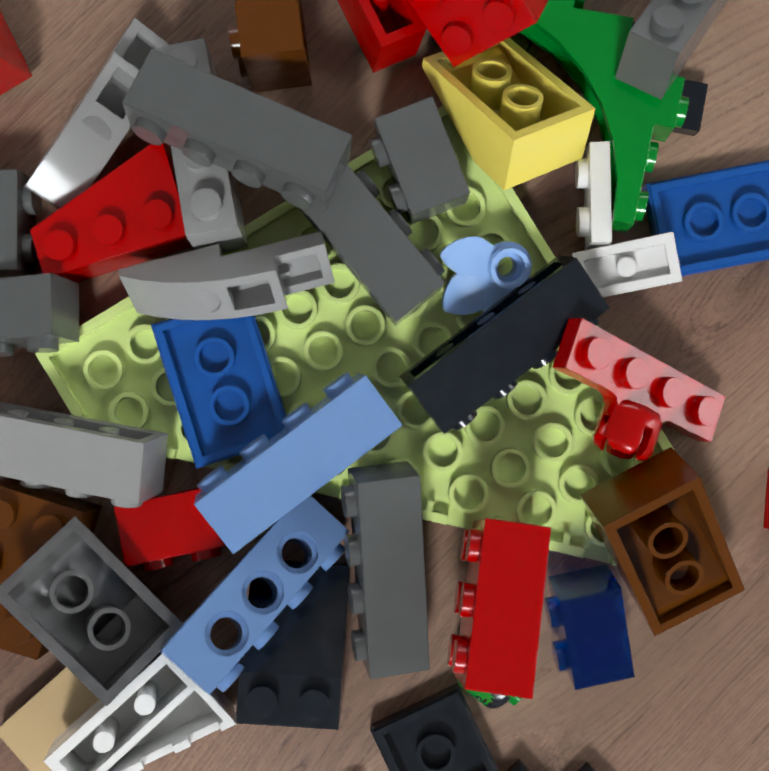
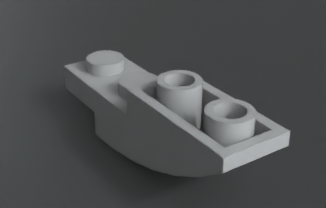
M134 18L81 101L71 112L24 187L58 209L91 187L131 127L122 101L151 48L155 50L157 47L170 44Z
M322 231L223 256L219 244L119 269V277L137 313L178 320L233 319L288 309L286 295L335 283Z

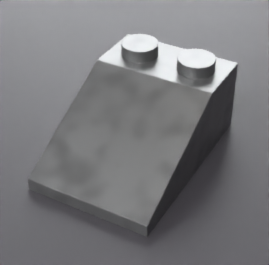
M76 517L71 519L0 585V603L106 706L153 660L163 645L183 624Z

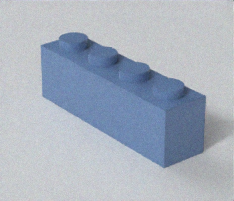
M348 372L342 374L323 389L327 395L326 398L312 408L307 403L302 404L281 421L286 428L270 440L265 434L259 436L240 451V455L243 457L242 461L228 471L223 466L216 468L197 484L201 491L195 495L194 505L232 554L248 544L402 426L366 375L358 373L351 377Z

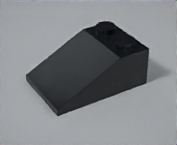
M284 560L292 568H300L303 564L301 561ZM333 564L327 571L320 566L308 580L313 588L305 599L293 610L286 605L274 619L279 628L271 639L260 650H257L252 645L240 659V664L244 666V669L238 678L236 724L339 730L348 612V583L350 579V567L348 564ZM252 580L250 582L248 600L257 608H265L272 597L271 589L263 580Z

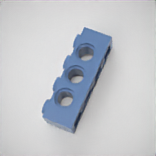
M309 496L270 526L163 645L159 652L206 694L210 695L216 687L221 692H224L243 671L244 666L238 661L253 645L257 650H260L278 630L279 625L274 619L285 606L288 605L293 610L309 594L313 586L308 580L320 566L327 571L343 554L345 547L340 542L350 531L312 496ZM286 542L297 543L303 549L305 558L300 568L289 567L284 562L282 548ZM252 580H263L271 589L272 597L265 608L253 606L247 598V588ZM221 618L232 621L238 633L234 645L226 650L217 648L212 643L210 637L213 624Z

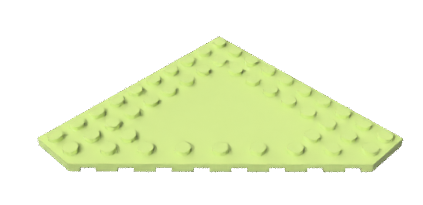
M444 106L438 108V112L470 190L468 200L464 205L412 225L406 212L400 215L411 228L412 233L408 236V239L418 251L421 252L427 248L442 265L444 272L440 277L445 282L442 289L400 324L395 326L324 240L335 283L286 295L288 309L255 315L287 415L304 403H307L310 408L314 407L327 397L323 389L342 374L348 372L351 377H354L356 374L361 373L367 376L402 424L400 428L318 489L316 493L341 499V487L349 485L348 468L408 461L420 475L423 520L465 529L472 528L473 521L484 518L551 527L549 550L580 558H589L616 566L580 494L643 461H638L635 458L636 456L631 459L616 457L606 451V444L603 451L593 444L592 434L601 407L604 405L603 395L598 390L552 368L554 358L545 366L538 369L531 368L516 379L518 381L517 386L506 396L497 400L491 398L476 410L477 416L467 426L456 431L451 429L444 434L433 423L399 377L483 313V311L472 314L457 315L443 310L444 289L450 277L455 274L444 264L439 256L440 252L448 244L469 236L481 237L492 245L502 241L520 244L527 250L532 261L530 277L555 258L513 188L503 190L473 161ZM372 149L347 164L355 174L363 170L370 177L380 192L375 199L387 213L395 209L387 188L388 185L394 183L387 165L379 168ZM285 201L245 225L248 241L247 248L222 252V254L225 256L318 231L298 207ZM509 257L499 261L498 272L500 275H506L511 271L513 263ZM128 296L79 326V342L59 344L58 352L35 353L72 415L168 433L166 457L194 463L151 324L169 318L137 313ZM662 429L660 430L654 452L649 458L672 447ZM239 455L204 467L216 469L223 466L228 471L242 461L243 457Z

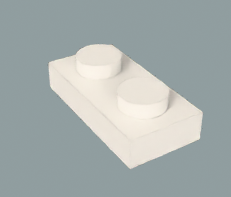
M610 141L589 142L583 158L577 160L575 164L576 188H584V207H577L576 234L577 237H585V250L608 246L612 242Z
M673 232L572 253V256L579 260L602 297L682 282Z

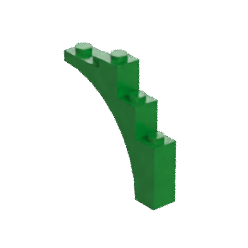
M548 0L537 23L519 33L526 36L554 58L577 85L583 98L596 108L594 118L602 141H610L612 231L626 234L634 225L635 220L642 221L645 215L649 192L641 190L644 173H652L659 148V143L652 142L651 140L665 142L674 128H681L685 121L689 106V97L682 96L685 78L677 76L662 100L615 79L634 17L583 9L585 0Z

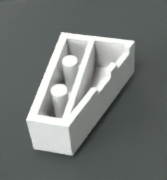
M159 652L108 706L101 700H98L53 741L43 762L52 771H140L144 769V765L173 751L176 754L190 747L192 742L219 729L224 731L236 725L235 705L217 687L210 695L203 692Z

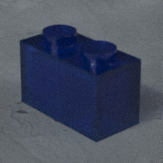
M604 564L549 576L551 596L545 597L543 601L550 627H557L559 640L551 641V647L558 671H567L575 690L635 677L622 590L608 566Z

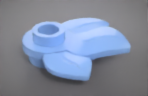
M478 236L463 237L451 242L439 254L444 264L455 272L444 289L442 308L447 313L457 315L472 314L479 311L485 312L512 290L521 286L530 277L532 261L529 253L523 246L515 242L502 241L492 245ZM509 257L513 263L512 269L508 274L500 275L498 263L501 259Z

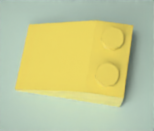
M511 38L503 40L453 67L443 51L423 58L422 68L473 161L503 190L583 158L596 108Z

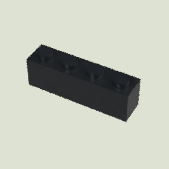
M558 255L529 277L521 286L512 290L399 377L433 423L444 434L451 429L456 431L472 422L477 416L476 410L491 398L497 400L509 394L518 384L516 379L531 368H541L551 362L557 355V348L560 346L569 319L583 318L597 326L599 323L597 318L610 309V307L579 260L575 257Z

